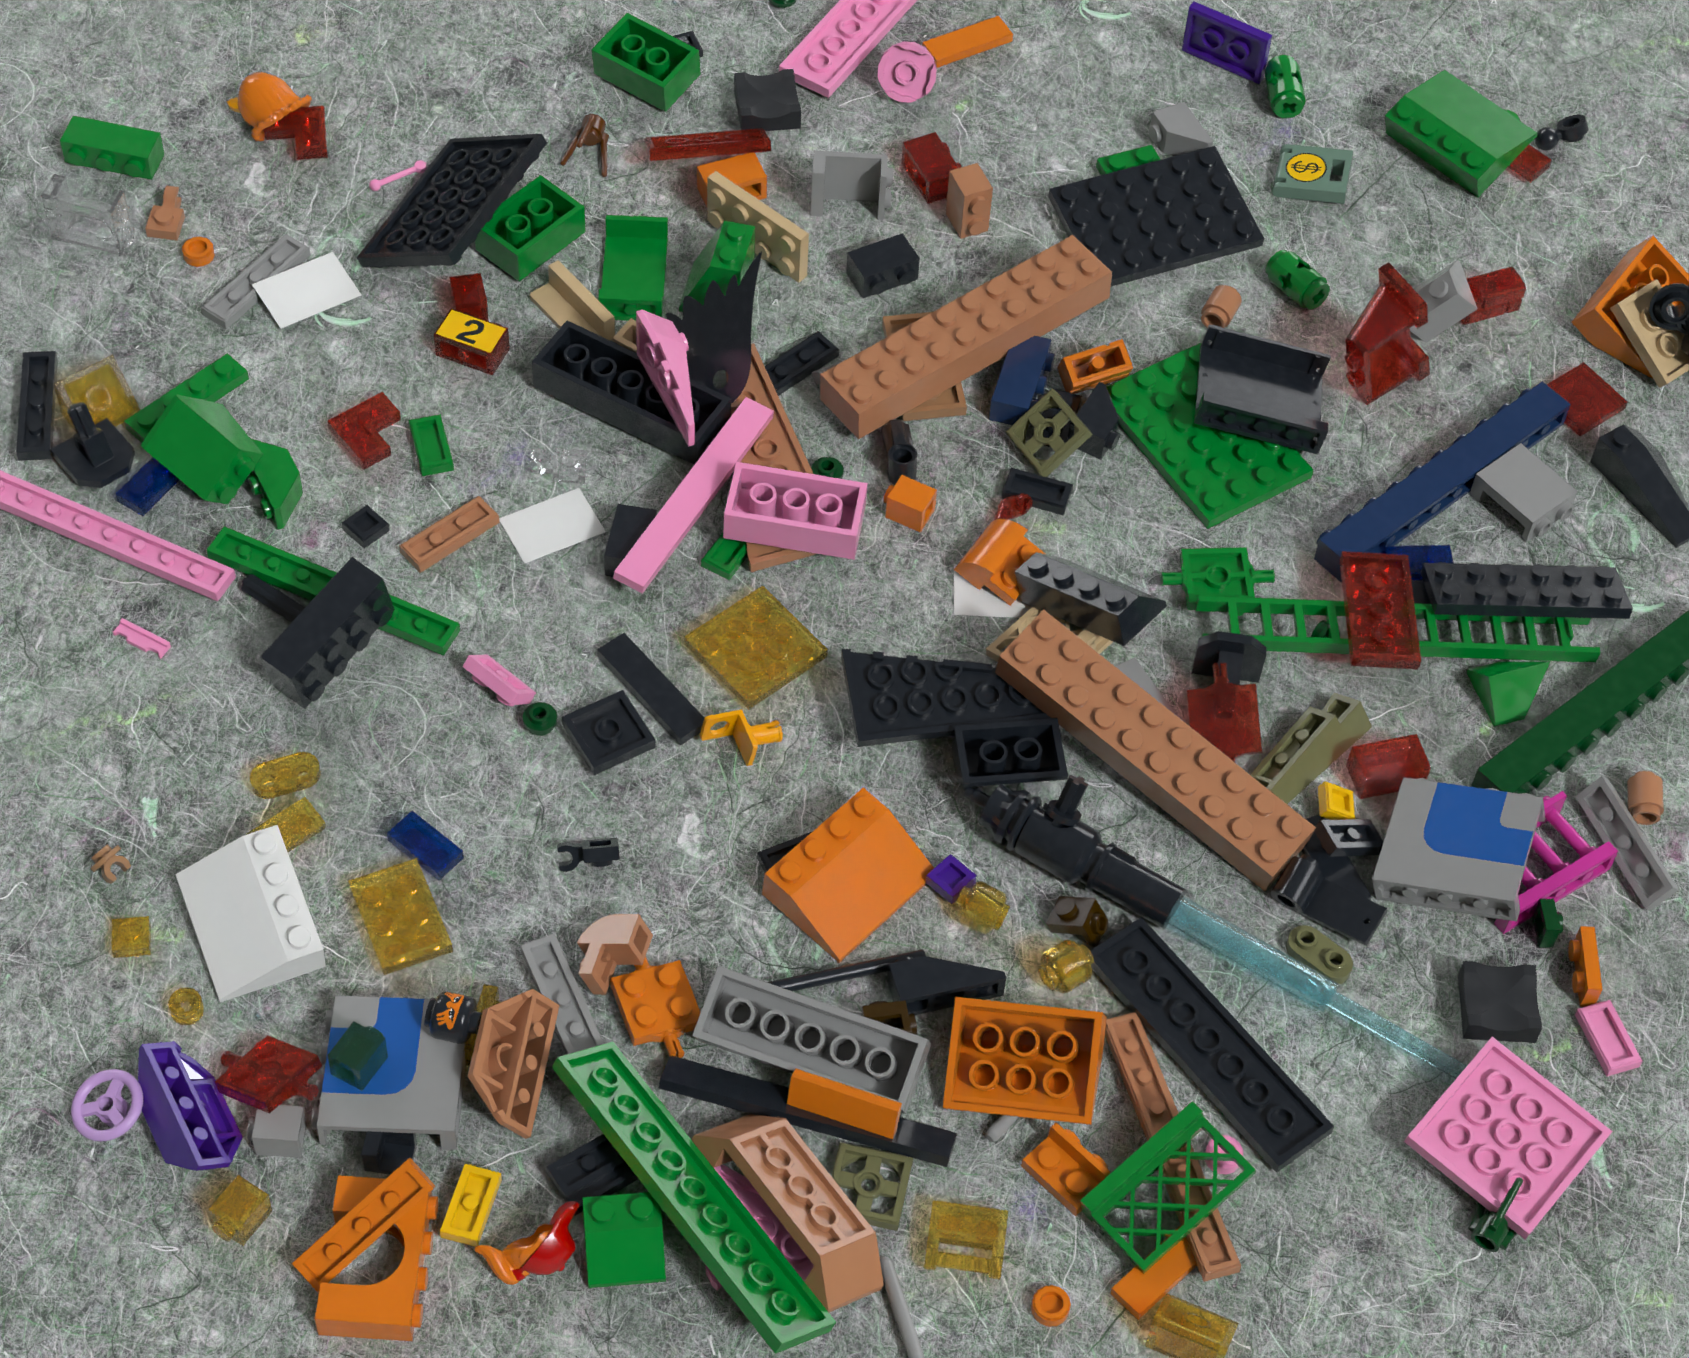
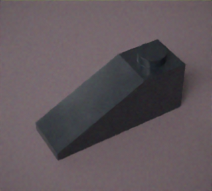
M927 956L917 958L903 957L894 963H889L887 983L893 1002L906 1000L908 1014L914 1013L919 1015L954 1007L955 997L987 1000L1004 996L1006 975L1004 971Z

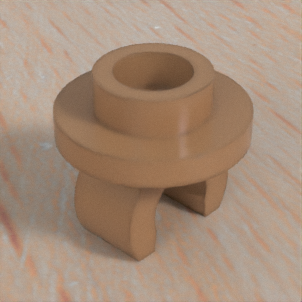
M107 844L91 858L95 864L90 869L95 872L101 867L103 879L107 883L112 884L117 878L110 870L111 865H119L124 872L131 865L125 857L115 855L122 849L119 845L112 849Z

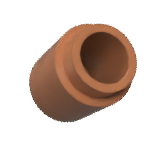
M1219 285L1214 288L1201 310V321L1207 328L1209 324L1223 328L1230 324L1242 303L1241 296L1237 290L1227 285Z
M1639 771L1627 781L1628 811L1637 824H1655L1660 820V815L1664 812L1663 780L1651 771Z

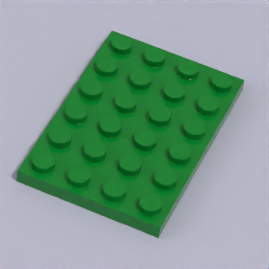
M1198 343L1108 385L1106 388L1119 417L1118 425L1202 524L1209 529L1311 479L1314 469L1294 448L1194 423L1199 349L1201 343Z

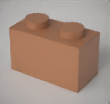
M978 163L950 170L946 215L960 239L988 231L993 187Z

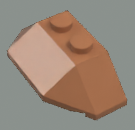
M534 989L525 991L483 1010L468 1072V1078L495 1120L525 1139L530 1138L532 1134L560 1006Z

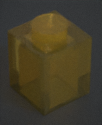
M237 1175L208 1209L213 1224L211 1228L223 1240L229 1242L233 1239L244 1246L272 1213L269 1195L240 1175Z

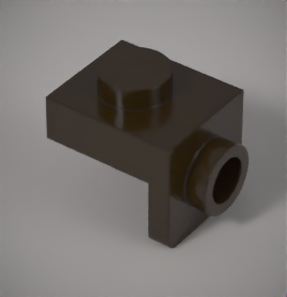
M1059 896L1046 925L1051 933L1082 935L1089 947H1097L1102 935L1107 930L1108 918L1096 898Z
M906 1000L895 1002L875 1001L869 1005L862 1006L861 1016L917 1035L915 1014H908Z

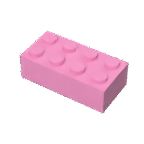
M736 462L724 512L723 538L855 560L866 507L868 483Z

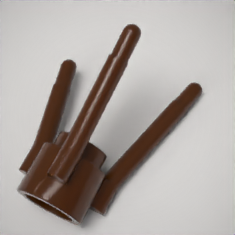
M588 114L583 118L580 129L576 131L573 141L560 161L562 166L566 165L576 147L581 148L583 144L594 146L600 143L602 177H607V142L609 135L604 132L606 123L602 117L596 114Z

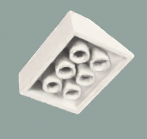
M278 825L244 835L175 874L220 1003L326 967L322 944Z

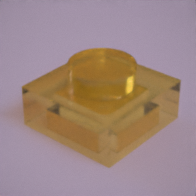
M149 916L112 919V954L114 958L151 955V922Z

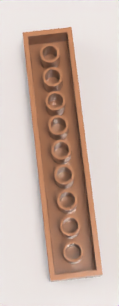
M1071 235L821 373L820 400L860 439L887 424L890 420L896 419L1006 357L1009 349L1033 336L1041 337L1107 300L1110 297L1112 271L1077 238Z
M1044 609L999 655L995 671L998 676L1050 718H1058V723L1062 728L1263 891L1268 889L1286 868L1291 858L1297 856L1310 840L1316 828Z

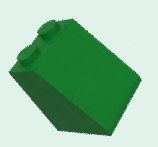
M724 221L693 263L679 305V312H683L685 296L696 299L703 306L707 289L712 280L717 282L724 296L734 274L739 286L743 276L754 260L755 226Z
M175 394L141 444V447L203 500L222 504H229L231 499L235 497L238 489L254 470L255 465L263 455L223 404Z

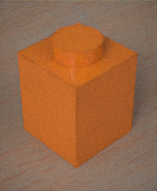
M901 475L895 486L891 484L884 495L883 502L886 503L885 518L921 533L935 511L937 489Z

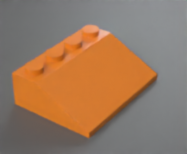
M1654 235L1627 252L1571 322L1593 346L1652 379L1653 377L1610 307L1656 279L1662 287L1673 283L1689 286V274ZM1674 301V302H1671V303L1673 304V306H1677V305H1679L1681 302H1680V301Z
M863 787L764 874L762 895L840 963L927 884L926 875L934 867L891 811Z
M955 997L943 1109L1092 1125L1107 1017L1103 1012Z

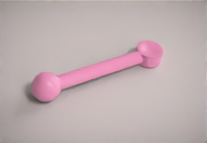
M422 160L416 161L411 168L381 180H371L369 187L372 191H378L381 186L412 173H424L427 169V164Z

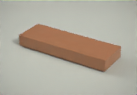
M477 496L399 545L400 553L421 573L500 523L499 515L480 496Z

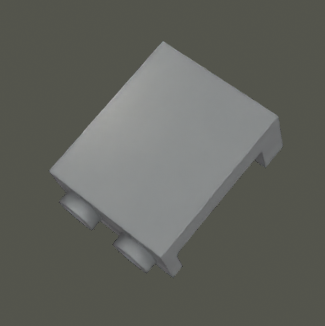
M1520 443L1476 474L1470 495L1478 502L1488 495L1524 525L1525 529L1522 538L1528 542L1536 535L1539 537L1544 535L1557 520L1563 521L1570 516L1575 508L1573 503L1578 491Z

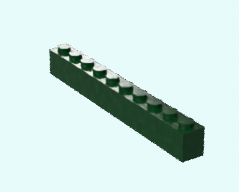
M1689 610L1480 766L1476 771L1471 787L1482 789L1494 788L1499 791L1517 794H1529L1534 789L1540 791L1550 782L1552 775L1558 771L1564 773L1575 762L1577 756L1581 753L1584 755L1589 754L1603 736L1606 735L1609 738L1614 735L1624 720L1627 718L1630 720L1635 719L1642 712L1645 704L1649 701L1657 702L1673 683L1676 686L1682 683L1689 675Z

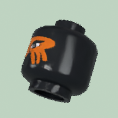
M448 991L442 992L437 998L430 999L426 1009L424 1025L429 1027L430 1034L435 1039L464 1044L469 1040L471 1034H478L482 1012H477V1003L473 997Z

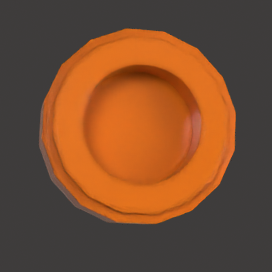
M205 237L190 238L182 246L184 260L191 266L202 267L208 265L214 259L213 243Z
M1053 1285L1044 1286L1038 1289L1033 1296L1031 1305L1032 1315L1042 1325L1049 1327L1058 1326L1064 1323L1068 1317L1071 1306L1070 1298L1060 1287Z

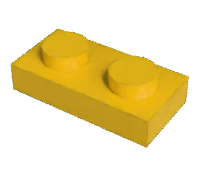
M464 1164L440 1229L441 1238L474 1247L479 1245L502 1181L501 1173Z

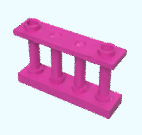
M1563 791L1551 798L1549 796L1543 797L1545 821H1538L1536 828L1548 821L1580 857L1572 864L1569 862L1564 863L1535 831L1531 848L1553 871V874L1545 880L1542 878L1537 879L1525 866L1521 882L1527 889L1518 896L1520 912L1517 922L1496 918L1494 923L1503 934L1530 919L1540 899L1554 898L1556 903L1610 870L1618 853V850L1609 841L1598 848L1595 846L1590 847L1560 814L1567 797Z

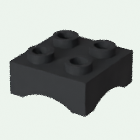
M783 69L777 73L763 76L750 75L745 72L734 73V94L741 133L801 129V107L797 96L793 69Z
M1463 961L1458 973L1463 1039L1490 1040L1491 1037H1494L1497 1041L1536 1043L1542 1030L1537 1003L1536 965L1523 964L1511 967H1495L1473 961Z

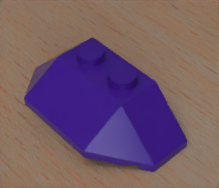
M175 1041L141 1044L138 1057V1082L143 1092L142 1113L165 1163L194 1171L229 1167L243 1136L215 1077L195 1059L181 1052L182 1048Z

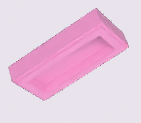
M1611 1000L1577 1009L1575 1017L1606 1077L1640 1067L1642 1059Z

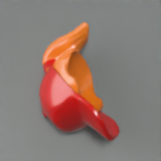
M575 1201L564 1203L554 1213L549 1224L540 1225L533 1235L518 1239L507 1245L503 1250L489 1245H478L474 1251L485 1258L493 1273L502 1282L509 1285L522 1281L529 1274L550 1275L556 1271H563L565 1263L576 1250V1244L568 1230V1226L580 1204Z

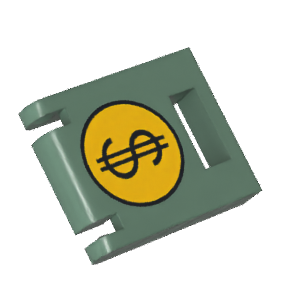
M1291 144L1282 145L1272 190L1273 195L1282 198L1345 204L1353 162V150ZM1331 171L1332 175H1342L1341 182L1330 181Z

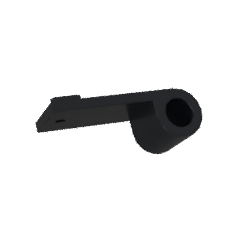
M1307 855L1292 857L1271 891L1272 897L1286 908L1367 946L1386 915L1387 908L1324 879L1323 873L1319 869L1320 864L1312 857Z

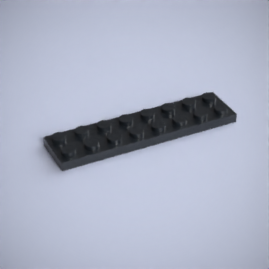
M1142 917L1086 953L1085 962L1132 1013L1135 1012L1142 1025L1276 1173L1333 1132L1334 1125Z

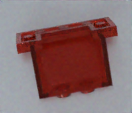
M1390 262L1378 268L1379 286L1345 339L1346 355L1344 358L1348 371L1346 378L1366 405L1374 402L1413 376L1421 381L1430 375L1429 357L1410 337V328L1412 326L1418 329L1428 323V305Z

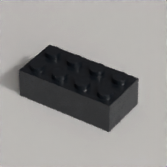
M351 557L260 656L273 686L304 709L311 702L317 701L324 693L325 686L334 676L337 677L342 674L353 655L357 651H362L368 645L372 634L379 627L386 625L391 619L395 609L384 579Z

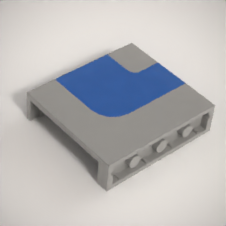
M1403 777L1372 878L1376 899L1517 922L1520 912L1518 892L1538 821H1545L1543 797L1528 793L1503 792L1494 788L1482 789L1464 786L1459 783L1447 784L1429 781L1424 778L1412 779Z
M335 995L333 1010H327L325 1028L326 1032H330L329 1042L323 1041L321 1047V1064H325L324 1074H318L316 1082V1095L321 1097L320 1106L313 1107L311 1119L312 1130H318L320 1145H326L327 1134H330L331 1130L440 1134L441 1149L457 1150L469 1040L464 1044H457L435 1039L431 1036L429 1027L424 1025L426 1009L430 999Z

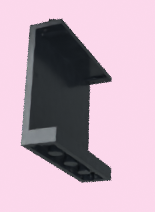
M1209 324L1199 349L1194 423L1318 455L1328 433V423L1321 421L1322 376L1331 359V355Z

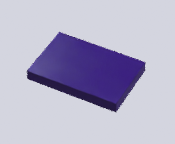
M1193 1L1188 9L1182 51L1260 84L1264 79L1273 35Z

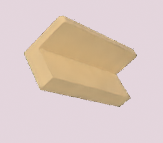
M559 260L548 265L549 283L531 292L530 300L559 329L568 320L601 337L612 340L615 336L614 316Z

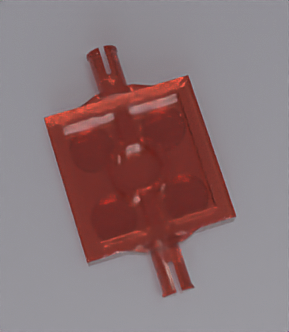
M1220 663L1221 676L1219 664H1213L1214 684L1203 689L1187 690L1190 727L1234 762L1235 759L1243 755L1263 754L1257 685L1228 683L1227 663Z
M267 1035L243 1056L231 1051H225L226 1055L223 1053L221 1056V1064L229 1068L215 1081L219 1093L270 1114L283 1101L292 1096L299 1095L312 1101L314 1100L313 1097L316 1098L318 1095V1087L307 1083L308 1079L322 1067L317 1054Z

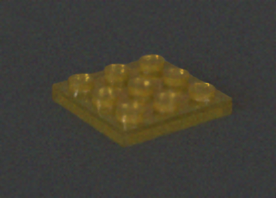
M763 585L684 636V645L748 710L828 656V649Z

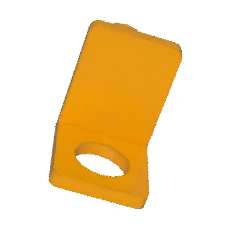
M741 709L706 716L701 728L700 738L704 741L733 735L746 766L753 765L758 745L781 742L783 732L777 720L751 726ZM718 722H727L724 727L718 730H710Z

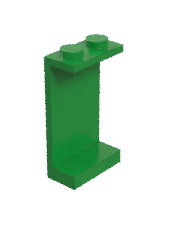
M606 215L602 287L599 289L598 301L614 316L615 320L629 321L632 318L636 321V311L645 310L662 317L668 247V217Z

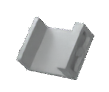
M814 151L811 216H823L824 199L878 202V220H884V208L891 207L892 189H886V186H892L893 168L887 167L888 155Z

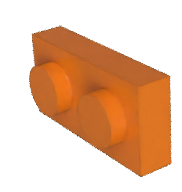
M1580 926L1575 939L1569 942L1568 955L1569 960L1574 961L1575 971L1572 977L1573 992L1578 993L1580 1007H1586L1596 1004L1603 989L1595 927Z

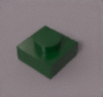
M1554 898L1540 899L1532 916L1539 948H1551L1554 946L1559 933L1563 932V916L1561 912H1557Z

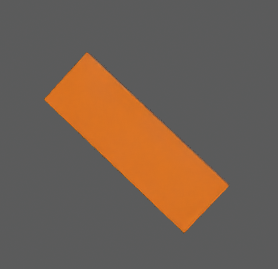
M996 16L924 41L922 46L932 54L938 68L1012 42L1013 33L1000 16Z
M796 1068L791 1076L787 1099L788 1105L893 1139L897 1132L902 1103Z
M1186 1236L1147 1272L1143 1274L1135 1266L1111 1288L1110 1294L1138 1320L1197 1266Z

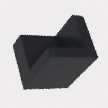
M367 1131L361 1153L364 1171L391 1175L408 1158L414 1160L417 1147L416 1133Z

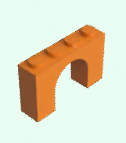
M338 1175L332 1209L335 1224L386 1178ZM432 1190L386 1231V1233L394 1236L405 1249L403 1259L393 1274L371 1285L320 1283L315 1314L318 1335L413 1341L414 1327L421 1328L423 1319V1304L418 1303L419 1292L426 1291L428 1284V1267H423L425 1255H431L433 1248V1232L428 1231L430 1219L436 1220L438 1213V1196H432Z

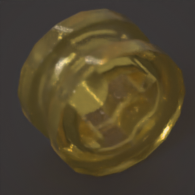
M180 988L169 998V1010L171 1017L176 1023L185 1026L192 1025L203 1016L204 1006L202 998L195 989ZM188 1001L192 1009L185 1012L181 1004Z

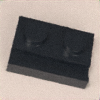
M604 1134L546 1166L547 1175L565 1202L575 1201L580 1204L574 1214L575 1216L583 1212V1197L612 1195L638 1180V1177Z

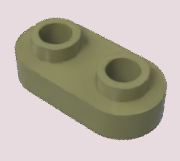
M1302 925L1290 932L1286 943V950L1293 960L1327 984L1339 985L1348 980L1353 968V960L1347 951L1314 927ZM1301 939H1307L1312 943H1304ZM1330 960H1336L1340 965H1334Z

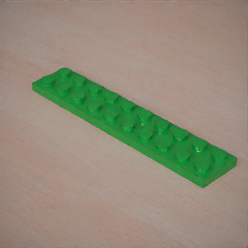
M612 1041L557 1057L552 1066L553 1070L775 1354L829 1333L836 1324L835 1319L616 1044Z

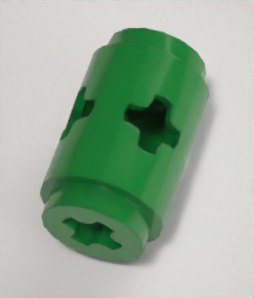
M1289 55L1273 57L1268 61L1265 68L1270 107L1281 118H1293L1302 112L1306 102L1300 66Z
M1282 249L1276 252L1266 265L1265 273L1268 275L1269 281L1302 308L1316 309L1329 295L1330 286L1327 284L1326 278L1293 251Z

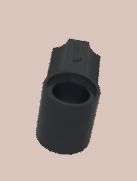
M901 419L890 420L887 425L881 428L888 464V479L894 485L901 475L916 480L917 451L913 447L909 424L902 422Z

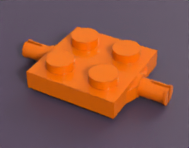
M645 956L643 965H634L635 971L612 977L610 987L633 1046L648 1042H664L669 1057L671 1055L682 1058L685 1053L678 1038L684 1033L695 1029L701 1011L680 960L659 966H650Z

